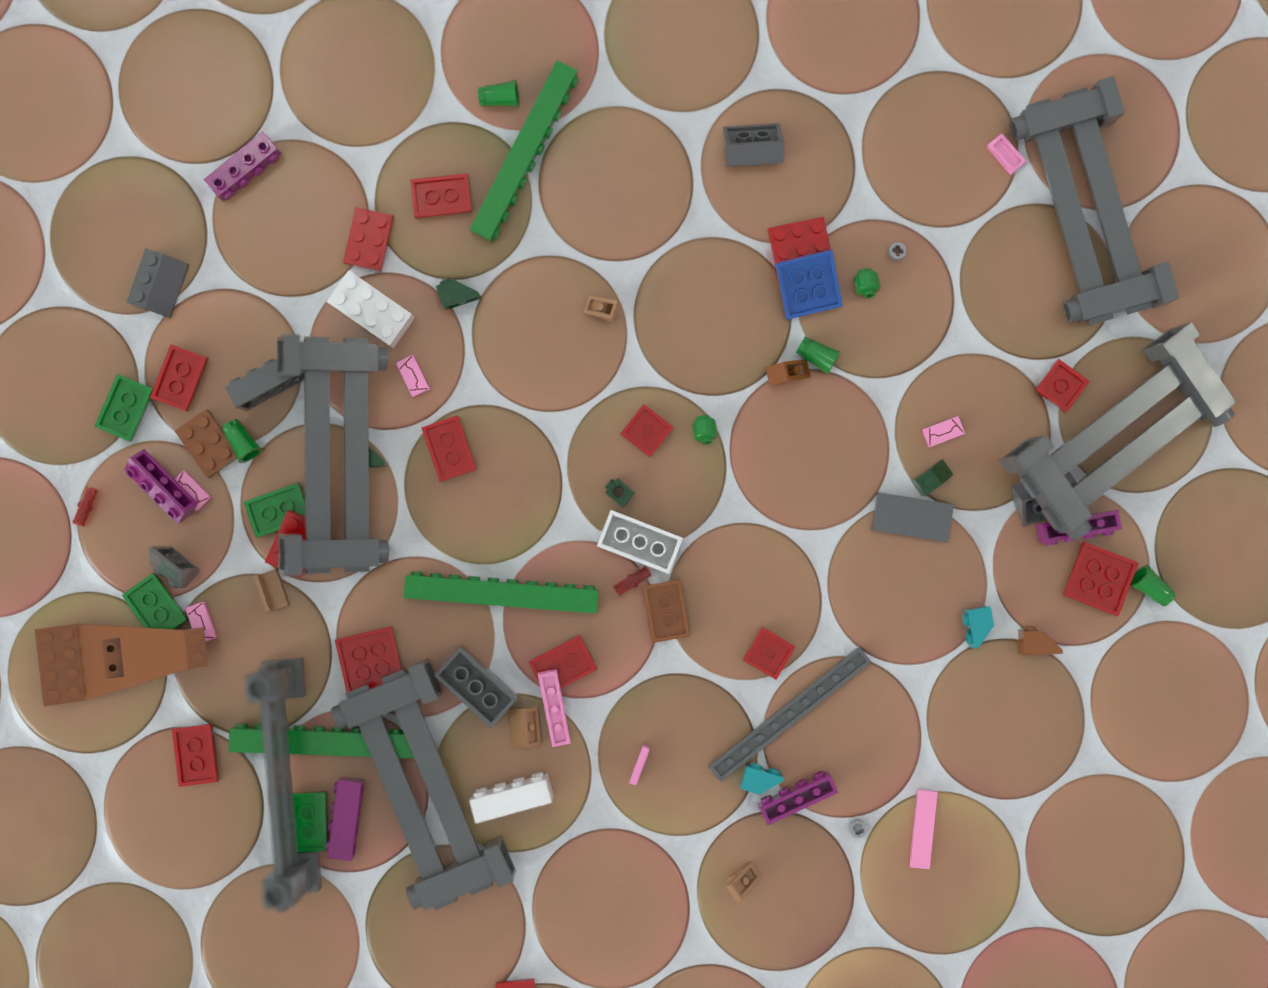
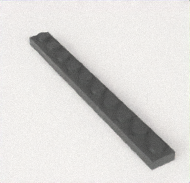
M858 646L708 765L720 782L723 781L869 665L871 660Z

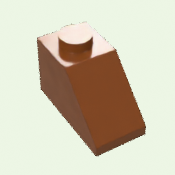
M805 359L785 361L766 367L770 386L811 378L808 363Z
M1027 626L1024 627V630H1018L1020 654H1063V650L1043 631L1036 630V627Z

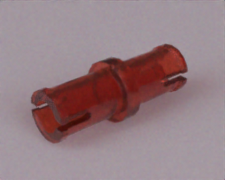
M86 486L82 500L77 504L78 510L72 521L74 524L85 526L89 512L94 508L92 505L99 490Z
M644 566L632 575L628 574L627 578L613 587L618 595L621 596L629 589L638 587L637 584L652 575L647 567Z

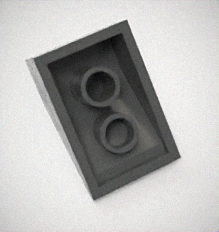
M151 546L149 548V562L154 567L153 571L169 579L168 583L176 589L186 588L200 571L199 568L172 546Z

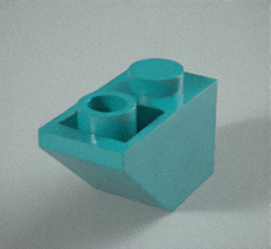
M990 606L963 609L962 621L964 626L967 627L965 639L967 645H970L971 648H979L994 627Z
M751 762L750 765L745 764L739 787L742 790L760 795L783 782L784 776L780 774L781 771L778 769L769 768V770L762 768V765Z

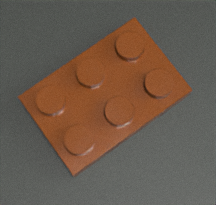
M207 409L175 430V433L207 478L212 477L237 459L224 432Z
M681 580L644 585L643 592L652 643L690 637Z

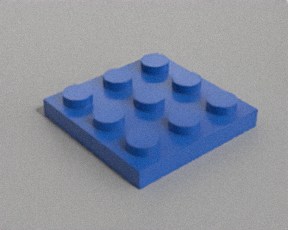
M831 249L775 263L787 320L843 306L833 251Z

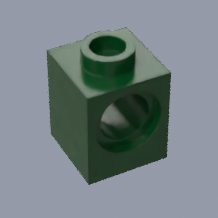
M618 478L615 481L612 479L605 487L607 489L605 493L622 508L635 494ZM622 487L625 491L622 497L614 496V488Z

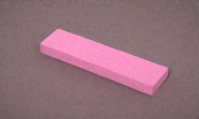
M557 669L538 672L552 747L571 744Z
M917 789L909 866L912 868L930 869L937 791Z

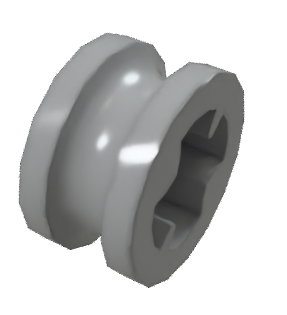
M900 242L892 244L888 249L889 258L893 261L901 260L907 252L905 245ZM898 247V250L902 251V254L900 253L898 256H896V253L892 252V249L895 250V248Z
M855 819L850 823L849 830L854 837L861 838L866 835L867 826L862 820ZM860 824L863 831L856 833L853 826Z

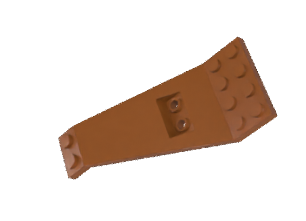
M71 624L35 629L43 707L84 701L183 670L208 666L204 627L174 630ZM108 645L114 646L115 649L113 652H108L106 650ZM111 664L117 666V669L113 672L109 670Z

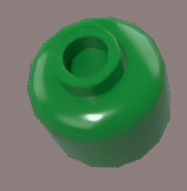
M870 268L857 272V275L854 277L856 293L859 296H864V298L874 297L875 293L880 290L877 272L872 271Z
M709 415L695 418V421L692 423L694 439L701 442L702 445L713 443V440L718 436L715 419Z

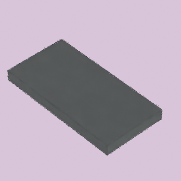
M877 492L871 530L948 542L954 504Z

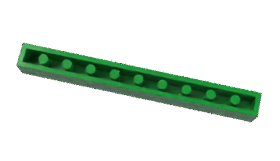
M558 60L556 61L470 227L472 234L490 243L494 239L497 240L500 236V227L502 223L507 222L510 216L509 209L517 203L519 190L524 189L528 173H532L535 168L536 162L534 161L537 155L540 156L542 154L546 138L549 139L552 135L554 122L559 121L563 105L566 106L570 100L571 95L569 93L571 89H575L579 82L576 69Z
M411 571V575H405L404 598L597 614L599 590H596L595 586L592 585L576 588V584L564 583V587H558L557 583L545 582V585H537L538 581L526 580V584L518 583L517 579H507V582H499V578L488 577V581L480 580L479 576H469L468 579H461V575L449 574V578L442 577L441 573H430V576H423V572Z
M237 723L236 726L230 728L228 752L264 753L262 724L248 727V723ZM294 725V728H288L290 754L371 757L359 727H352V730L339 729L337 726L332 727V729H325V726H313V729H306L305 725ZM390 729L388 732L399 758H414L402 729Z

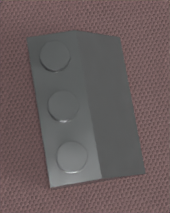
M779 123L723 127L726 166L738 167L740 165L757 166L759 164L775 165L783 163L784 140Z
M145 248L127 303L171 318L189 264Z
M1070 472L1064 475L1071 486L1077 483ZM1022 483L1012 486L1013 501L1023 527L1047 519L1042 513V508L1035 498L1031 497Z

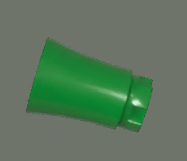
M512 80L505 83L478 87L480 106L519 107L517 81Z
M804 337L796 351L802 358L820 368L827 375L841 352L813 339L810 340L807 337Z
M234 419L223 426L222 431L234 450L239 463L248 462L261 453L263 448L252 438L238 419Z
M1149 565L1141 567L1134 574L1130 586L1141 591L1161 606H1167L1175 598V592Z

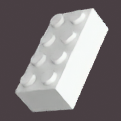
M349 270L326 301L393 349L415 319L410 312Z
M610 510L597 546L669 574L683 538Z
M538 772L532 774L531 778L524 779V777H519L510 784L501 782L488 790L487 787L479 788L469 801L475 823L552 803L554 794L548 773Z

